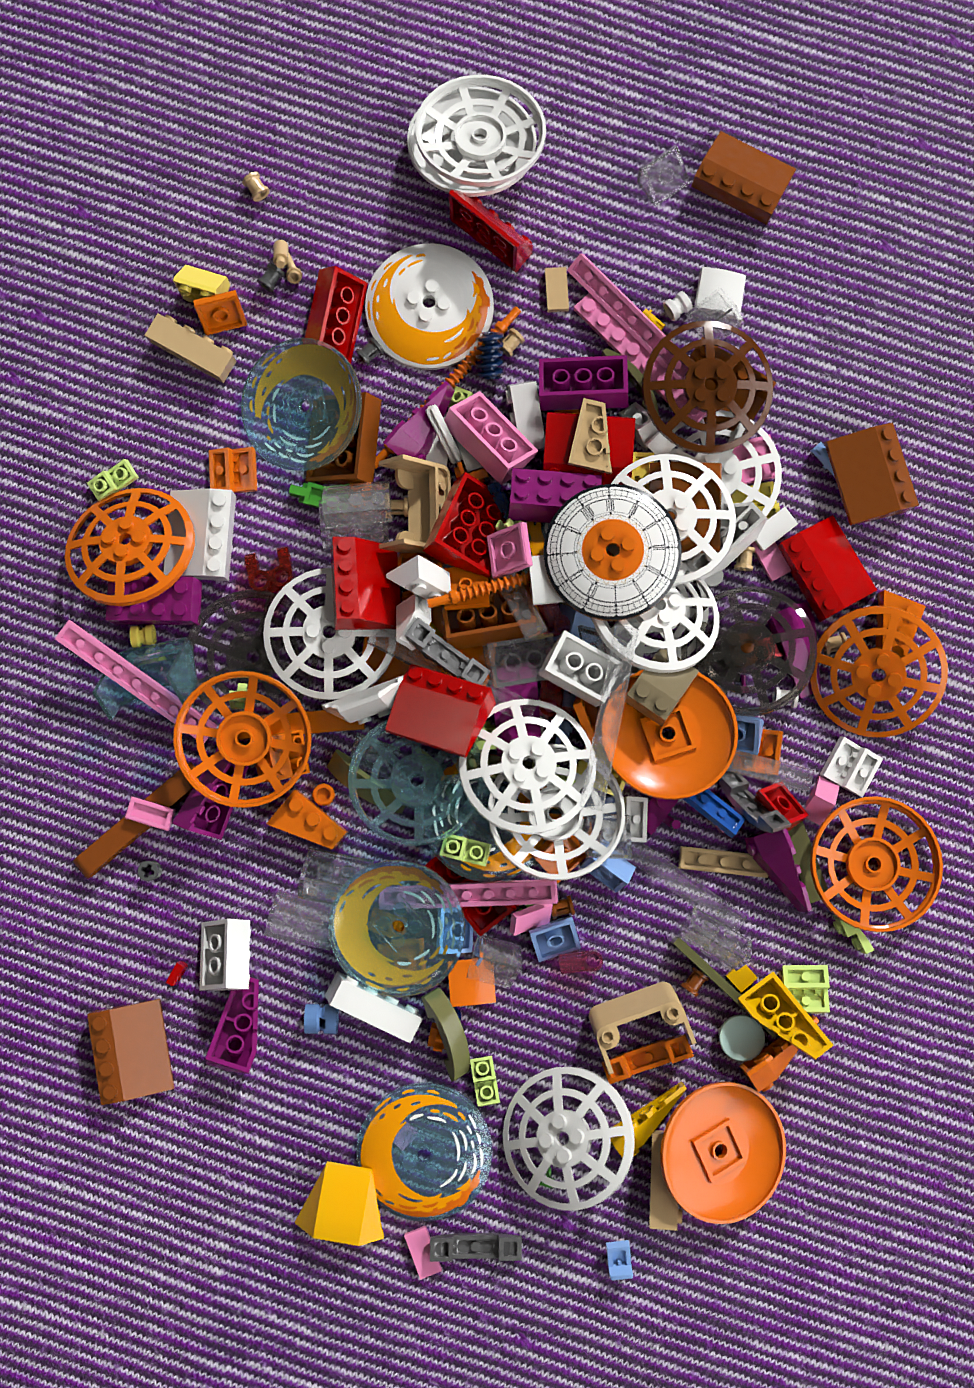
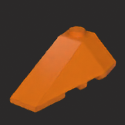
M810 1015L813 1021L816 1024H818V1018L814 1015ZM779 1037L763 1048L757 1057L745 1061L739 1067L757 1092L761 1090L765 1092L774 1085L773 1082L778 1079L799 1049L782 1037Z

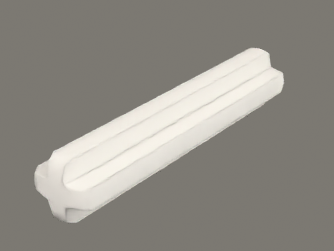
M437 405L427 407L425 412L452 464L460 462L462 459L461 453Z

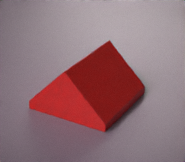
M781 781L756 792L755 798L770 812L778 810L791 823V827L786 828L787 831L793 829L809 816Z

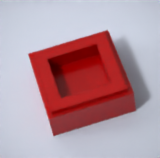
M183 961L177 962L165 983L171 986L177 985L185 973L188 964Z

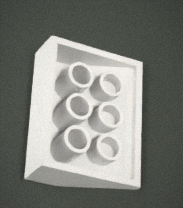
M225 489L170 491V496L180 502L189 514L195 532L193 555L181 577L229 581L236 495L232 490ZM175 510L169 513L168 520L171 525L172 536L186 537L185 525L180 512ZM170 545V549L164 559L163 573L165 575L178 562L184 546Z

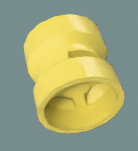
M153 624L146 625L142 629L139 626L130 627L129 634L132 648H139L142 644L148 647L156 646L157 636Z

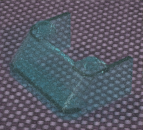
M186 637L118 653V655L163 687L172 686L182 705L193 692L198 682L193 647ZM105 674L102 675L92 692L109 720L114 719L120 706L132 705L138 701L136 696Z

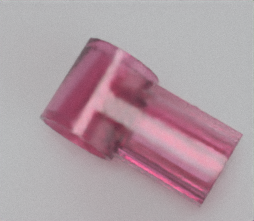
M558 603L537 605L543 619L542 632L546 637L560 636L564 630L569 632L570 621L565 615L561 614Z
M596 949L558 954L561 974L597 971L603 965L602 954ZM591 954L599 957V963L595 966L589 965L586 961L587 957Z

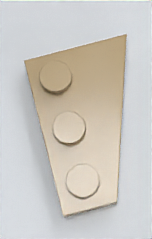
M583 398L568 465L611 475L606 405L603 402Z

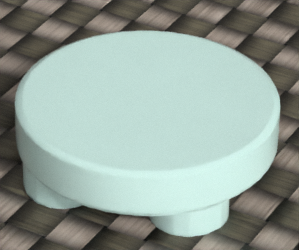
M745 1014L734 1015L728 1018L718 1031L722 1050L730 1058L737 1061L754 1059L760 1054L765 1044L763 1028L752 1017Z

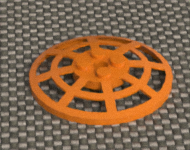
M134 488L115 492L90 506L74 524L65 546V564L69 577L79 591L98 603L110 606H128L146 602L169 589L186 570L195 547L193 523L181 503L162 491ZM141 494L154 495L168 500L170 504L159 509L150 503L138 500ZM130 496L128 502L113 505L104 511L101 509L102 506L117 498ZM136 507L153 512L143 520L134 516ZM126 508L124 517L112 520L108 516V514L116 510ZM175 510L180 512L185 525L186 537L172 536L171 525L166 517L167 514ZM94 514L96 517L87 527L83 538L74 540L84 522ZM160 519L164 527V535L153 534L149 525ZM101 521L106 526L101 535L90 537L95 526ZM131 538L128 544H122L124 539ZM153 543L163 544L157 556L151 560L147 555L151 551ZM99 545L101 554L91 562L88 546ZM170 545L184 546L178 562L165 575L158 566L166 557ZM81 548L82 558L87 566V569L79 578L73 570L70 559L71 550ZM107 560L111 564L116 565V575L105 573L98 568ZM138 562L145 566L136 572L125 574L126 566H131ZM149 573L159 581L141 592L124 595L125 582L137 580ZM94 574L102 580L115 582V595L98 593L88 588L85 584Z
M869 606L856 609L834 621L823 632L816 643L810 663L812 691L825 715L843 729L867 737L899 735L912 730L924 722L940 703L948 679L946 654L932 628L914 614L889 606ZM871 614L891 615L888 628H871L861 632L858 631L853 620ZM900 618L917 625L931 640L918 647L912 639L897 631ZM845 625L851 637L839 647L834 658L821 654L830 636L837 629ZM874 635L885 636L882 647L869 649L863 640L865 637ZM896 638L904 642L911 648L912 652L900 657L891 650L894 639ZM855 643L861 654L857 656L853 663L842 661L841 658L845 651ZM936 648L941 663L940 684L927 682V665L924 655ZM918 659L920 680L907 678L905 666ZM818 663L831 667L830 678L834 693L822 698L817 683ZM838 669L851 673L852 684L841 690L837 680ZM876 669L884 670V678L881 680L874 679L872 677L873 671ZM903 687L917 689L913 697L902 706L896 695L901 692ZM924 691L937 693L929 708L912 722L906 711L918 702ZM858 692L862 697L866 698L864 709L860 710L853 706L846 697ZM888 700L894 711L887 713H872L876 701ZM840 701L847 710L861 717L857 728L841 721L827 706ZM898 716L904 727L886 732L866 731L870 719L886 720Z
M251 671L227 672L215 676L197 687L185 700L177 715L173 737L175 756L179 768L188 782L206 798L222 805L240 808L255 807L272 802L292 788L301 777L308 763L312 742L311 727L307 713L295 694L280 681L268 675ZM249 678L247 691L231 692L220 697L212 687L218 682L228 679ZM258 680L277 687L289 697L290 701L279 707L270 698L256 693ZM204 692L212 703L203 712L198 726L184 724L191 705ZM235 698H246L245 710L232 713L225 702ZM255 700L267 704L274 712L263 719L260 715L254 713ZM217 708L225 719L221 722L218 729L205 727L209 716ZM295 708L300 713L304 725L305 745L292 742L291 727L286 714ZM279 719L284 728L285 740L272 738L269 726ZM241 732H246L250 735V742L246 745L238 741V735ZM182 733L196 735L197 750L202 763L192 770L188 766L183 752ZM204 736L216 738L219 751L208 757L204 747ZM270 747L283 749L279 761L271 768L264 756L268 753ZM290 751L303 754L296 772L288 782L282 785L276 773L285 764ZM223 758L235 764L233 777L220 771L215 767V764ZM255 763L258 764L264 773L254 778H242L244 766ZM206 770H209L218 779L230 783L229 797L211 791L197 777ZM268 780L275 790L271 794L260 798L238 799L241 786L255 785Z
M878 796L863 797L839 806L822 822L811 847V876L817 893L826 907L837 918L852 927L871 932H888L904 928L916 922L927 912L939 892L942 882L943 861L938 840L932 828L921 815L911 807L894 799ZM863 804L880 805L877 818H862L851 822L846 812L851 807ZM889 808H894L908 816L919 827V830L907 835L899 826L887 821ZM839 816L843 828L834 837L830 849L818 846L825 828L835 817ZM862 825H875L873 835L870 838L861 839L855 829ZM884 827L893 831L901 840L891 845L886 840L881 839ZM846 834H848L853 843L847 854L836 851L839 842ZM923 837L926 838L931 851L932 873L919 871L918 855L913 843ZM905 848L909 852L911 869L901 867L898 853ZM816 855L828 858V873L833 886L823 892L817 876ZM871 858H874L878 863L875 871L871 870L868 866ZM834 860L846 863L848 875L840 881L836 877ZM898 876L907 877L909 881L900 895H897L892 885ZM917 880L931 882L924 900L911 913L903 901L911 894ZM852 883L863 889L861 902L848 895L844 889ZM883 890L890 899L889 902L884 904L870 905L871 895L874 891ZM839 894L846 902L859 908L860 922L843 915L829 900ZM896 907L904 917L897 922L887 925H869L870 911H885Z

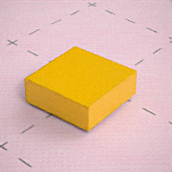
M742 960L725 975L741 993L758 978Z

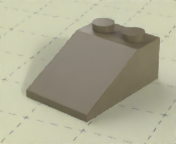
M659 649L651 661L668 662L667 650ZM694 667L673 673H657L644 670L627 693L624 702L662 726L699 671Z

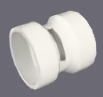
M683 291L677 293L673 300L668 299L663 302V308L672 321L679 319L682 313H688L693 309L689 297Z

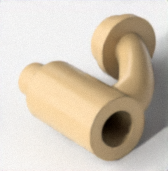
M277 240L273 244V263L280 269L287 266L286 278L290 283L296 284L302 279V272L296 268L288 252L287 242Z

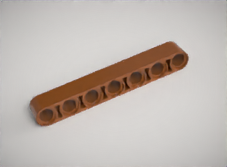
M192 762L188 763V766L192 770L195 767V765ZM180 769L144 800L173 809L190 794L193 786L188 782ZM124 816L73 860V863L85 878L89 879L152 826L126 819Z

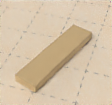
M680 846L679 869L768 878L767 873L763 871L749 853Z

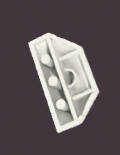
M753 502L733 503L736 514V528L731 546L722 561L710 573L701 577L700 580L725 569L758 538L768 518ZM724 504L721 510L729 511L728 504ZM721 519L720 550L728 535L729 520ZM699 553L687 559V565L694 572L706 566L712 560L705 553Z
M404 675L323 704L322 708L349 723L358 721L359 725L372 721L370 716L378 714L379 718L389 715Z

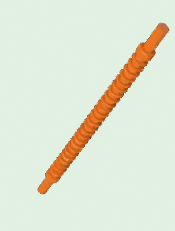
M515 306L502 321H498L494 325V329H490V332L505 334L508 331L507 327L521 313V310ZM475 346L474 351H470V356L466 355V360H462V364L457 365L458 369H453L454 373H449V378H445V381L452 388H455V383L459 384V379L464 378L463 374L467 375V370H472L471 366L476 365L475 361H480L476 356L482 354V351L477 350ZM385 444L383 445L384 448L376 456L375 469L379 467V461L385 460L390 454H394Z
M607 549V554L609 556H612L609 549ZM529 570L527 573L522 571L521 575L516 573L514 577L509 575V578L503 576L502 580L497 578L495 582L493 580L490 583L485 581L484 585L478 583L476 587L475 585H472V588L466 586L465 590L459 588V591L455 589L450 590L448 594L427 599L428 608L447 603L457 604L459 600L464 602L465 598L471 600L472 596L477 598L478 595H481L483 597L484 593L490 595L491 591L493 593H496V590L502 592L503 588L508 590L510 586L512 588H515V585L520 587L521 583L527 585V582L530 581Z

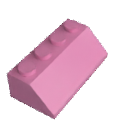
M480 391L450 407L444 419L451 435L500 485L512 478V468L523 469L538 453L533 444Z

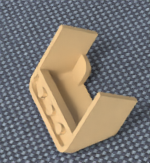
M404 454L379 461V466L394 469L395 480L398 486L408 490V531L399 532L395 541L379 544V549L400 553H425L423 551L424 546L451 489L450 471L443 464Z
M659 982L591 1008L589 1021L609 1075L614 1072L606 1050L614 1048L619 1043L620 1034L617 1026L660 1011L663 1020L667 1024H682L689 1044H696L684 1008L671 984Z

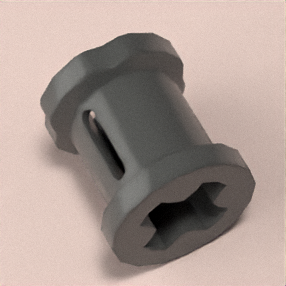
M268 263V269L261 278L257 279V282L264 289L273 292L275 284L285 273L273 263Z
M371 337L370 342L362 349H357L356 353L369 366L370 361L377 355L383 354L384 350L376 339Z
M145 861L138 867V876L144 881H153L162 875V867L157 861ZM151 867V870L154 871V874L149 875V872L146 871V868Z

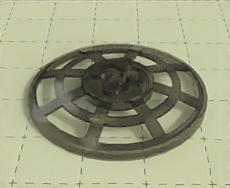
M756 586L738 587L715 595V601L727 596L730 607L719 613V621L732 613L736 624L732 625L727 631L719 628L717 637L721 639L720 651L706 654L701 661L692 667L698 669L704 666L710 678L720 685V689L725 695H727L728 691L741 694L757 693L761 706L744 708L732 706L737 716L765 715L791 703L809 683L817 659L815 632L807 615L792 599L768 588ZM759 592L769 594L773 598L767 606L756 603L739 604L736 593ZM781 601L787 603L797 612L806 628L792 630L787 620L779 612L775 611ZM741 610L762 611V614L757 622L744 621ZM696 612L690 619V621L694 624L697 616ZM771 616L782 625L785 632L771 634L769 629L765 627ZM714 618L710 623L702 621L700 630L704 631L708 638L713 631ZM685 629L683 637L687 635L690 631ZM809 637L810 655L806 670L803 672L792 665L796 654L795 639ZM789 642V652L786 661L775 656L776 643ZM688 643L681 646L682 660L688 659ZM702 643L700 644V651L704 647ZM745 643L754 645V650L750 653H744L741 648ZM723 659L729 668L726 677L722 679L714 671L710 663ZM770 664L781 669L772 679L763 683L760 672L765 670ZM787 673L800 680L788 694L775 702L769 703L766 690L778 684ZM737 674L751 675L755 686H739L732 683Z
M261 590L234 592L219 598L199 615L198 624H193L185 647L186 672L193 690L207 680L227 672L251 671L270 677L275 674L264 647L263 631L268 609L276 594ZM283 597L278 603L288 610L292 605L291 602ZM247 598L266 599L263 612H244L237 615L230 603ZM222 608L228 620L218 627L211 640L198 636L207 619ZM297 609L294 615L304 624L306 617ZM272 616L271 623L278 627H283L284 622ZM261 619L258 631L245 632L240 621ZM232 626L237 636L231 643L226 645L218 642L222 634ZM290 636L291 646L298 656L299 648L296 640L302 636ZM270 637L273 655L280 668L284 671L290 664L280 661L279 649L285 647L283 637L277 641ZM195 644L208 648L207 665L210 675L197 680L193 664ZM215 651L226 654L227 667L219 671L215 669ZM253 651L258 652V661L256 663H249L247 659L248 654ZM312 654L311 668L317 670L318 656ZM299 668L290 678L293 680L295 675L307 678L304 687L310 689L315 676H311ZM237 678L241 683L248 684L249 678ZM258 680V684L262 683L267 692L264 696L273 700L279 707H282L283 705L278 696L282 691L278 688L275 689L273 685L265 681ZM223 682L215 684L224 694L229 693L230 689ZM204 692L198 696L207 707L212 703ZM299 693L296 697L301 701L305 695ZM217 708L214 710L219 715H222ZM231 708L230 711L235 713L240 711V709ZM272 713L264 714V715H260V716L264 719V718H266L267 716H269V715L272 714Z

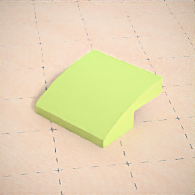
M828 965L782 966L783 984L808 1014L830 1012Z

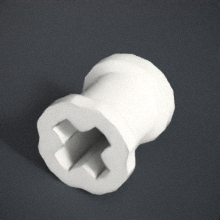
M775 686L772 696L773 706H778L779 704L796 708L799 697L798 689L783 690Z

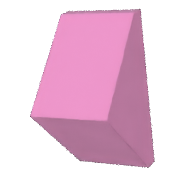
M818 776L803 807L809 814L806 819L821 825L836 804L840 786Z

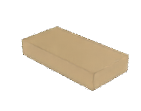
M566 267L545 268L547 312L569 311Z

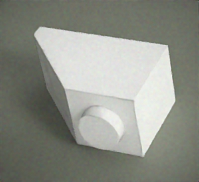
M634 402L628 408L619 412L618 415L619 417L636 419L634 439L643 448L648 450L649 448L645 443L658 429L653 425L647 411L637 402Z
M417 594L412 595L396 606V641L412 651L416 647L404 635L417 617L428 625L431 623V608H428L427 600Z

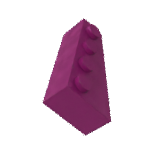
M225 758L215 764V767L220 771L233 777L235 764L230 763ZM244 766L242 778L245 777L248 766ZM209 770L201 774L198 780L217 794L229 797L230 783L218 779ZM193 787L172 824L188 831L222 840L233 807L216 803L203 796Z

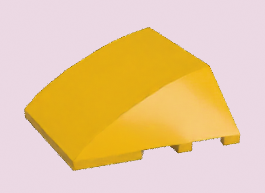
M327 1161L294 1223L312 1238L360 1246L384 1239L372 1169Z

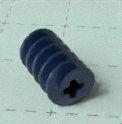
M481 332L482 336L476 338V340L482 342V345L477 346L476 349L482 351V354L477 355L476 358L482 360V363L476 364V367L482 369V371L475 373V376L484 379H500L502 377L498 375L503 373V369L498 366L503 364V360L497 357L502 356L503 351L498 348L503 347L504 344L498 339L503 338L504 334L499 332Z

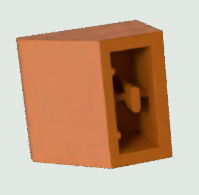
M302 729L291 731L292 742L305 745ZM285 733L272 734V738L285 740ZM270 747L268 753L264 756L271 768L279 761L283 749ZM290 751L285 764L276 773L279 780L293 776L302 760L303 754ZM256 763L257 774L260 776L264 773ZM307 763L302 775L310 773L309 763Z

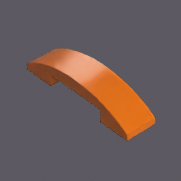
M686 1034L652 1042L610 1058L609 1061L614 1072L613 1074H608L604 1061L601 1064L609 1084L630 1078L634 1074L670 1062L673 1064L694 1057Z

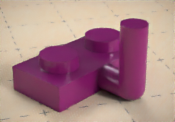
M654 797L650 799L647 813V833L652 835L662 822L671 829L680 828V821L674 820L668 815L679 801L678 799L667 800Z

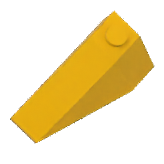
M774 971L738 998L752 1018L814 1060L834 1046Z
M682 1081L630 1115L635 1141L633 1156L639 1153V1148L644 1145L687 1088ZM620 1121L613 1127L623 1126L622 1121ZM624 1136L610 1137L611 1143L623 1158Z

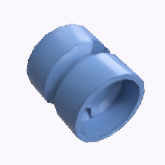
M319 1004L305 1005V1034H318L319 1031H323L324 1034H337L339 1009L330 1004H325L324 1007H320Z

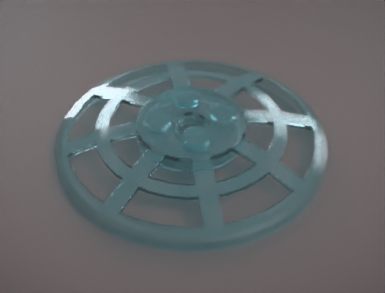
M387 719L377 725L363 738L352 756L348 773V787L353 807L360 819L370 830L394 843L420 846L448 838L459 831L476 812L473 806H471L466 815L456 808L464 792L459 777L458 755L441 750L432 758L422 754L421 743L406 738L399 739L386 748L377 738L386 732ZM474 742L470 750L475 758L477 768H481V754ZM412 744L411 755L399 760L393 754L400 747ZM371 745L380 754L373 765L370 779H357L360 761L365 751ZM448 755L454 762L458 774L444 776L440 765ZM387 760L394 767L390 779H378L380 768L383 762ZM415 776L424 778V782L420 786L412 785L411 781ZM483 777L469 780V782L478 780L476 797L481 801L485 787ZM458 783L453 801L449 803L441 796L445 785ZM357 788L371 789L373 800L381 811L372 821L361 807ZM391 788L396 799L386 807L380 799L378 789ZM436 803L444 810L435 817L424 820L425 807ZM402 805L414 808V820L403 819L394 813ZM448 815L459 822L443 834L424 839L425 826L438 823ZM387 819L403 826L414 827V839L395 837L384 832L379 827Z

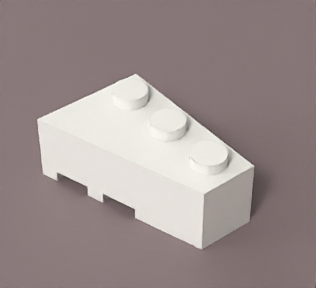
M536 381L507 385V403L511 404L512 412L509 413L510 422L515 425L536 449L544 448L545 435Z

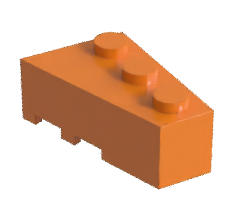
M886 590L877 594L878 606L896 607L908 611L920 619L922 618L925 605ZM877 614V628H888L891 615ZM900 618L897 631L913 640L918 626L906 619ZM876 635V647L883 646L884 635ZM895 638L891 650L900 657L908 654L910 647Z
M296 789L266 823L329 849H335L349 833Z

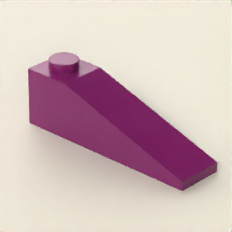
M445 381L427 397L426 405L421 408L416 407L412 411L413 416L406 423L402 420L397 424L383 443L397 456L404 454L426 460V456L429 454L437 434L425 411L427 407L437 405L444 418L455 392L452 386Z
M807 602L773 613L766 618L772 635H776L775 642L779 651L783 654V661L795 689L799 691L800 699L813 694L810 683V663L817 643L815 620ZM818 663V665H817V683H818L819 691H821L820 672H819V663Z
M787 829L774 833L761 830L746 837V849L749 855L767 873L769 878L799 912L811 911L812 907L806 886L798 877L799 873L802 872L800 866L794 863L792 855L796 854Z
M250 977L248 989L231 990L205 1058L207 1065L229 1072L249 1074L257 1053L258 979Z

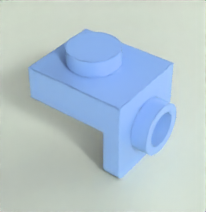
M629 1240L606 1242L610 1280L633 1278Z

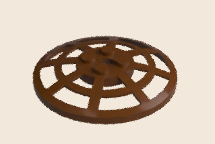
M696 321L671 331L661 339L651 352L642 378L643 402L653 425L671 443L695 453H722L745 443L763 425L773 399L772 373L760 347L743 331L722 322ZM703 327L704 339L693 341L681 349L670 341L686 330ZM713 327L729 330L739 335L746 342L737 349L728 342L714 339ZM705 346L706 358L697 362L686 354L694 348ZM714 346L725 348L734 355L727 362L715 358ZM665 348L674 356L667 366L664 380L651 381L654 362L660 351ZM752 348L763 363L767 382L755 381L753 368L745 357ZM678 361H681L688 368L684 380H672V374ZM739 361L744 365L749 380H737L733 368ZM705 381H714L716 385L715 390L710 391L706 389ZM672 389H683L688 402L681 409L674 400ZM737 389L749 390L747 401L742 409L733 400ZM652 390L665 391L667 403L675 414L666 425L654 407L651 397ZM756 390L767 391L764 410L758 421L753 424L746 414L753 404ZM725 407L735 416L727 422L716 424V412ZM694 408L707 412V424L696 422L687 415ZM682 421L693 429L705 431L706 444L699 445L677 436L672 430ZM739 421L747 430V433L732 442L715 445L716 431L728 429Z

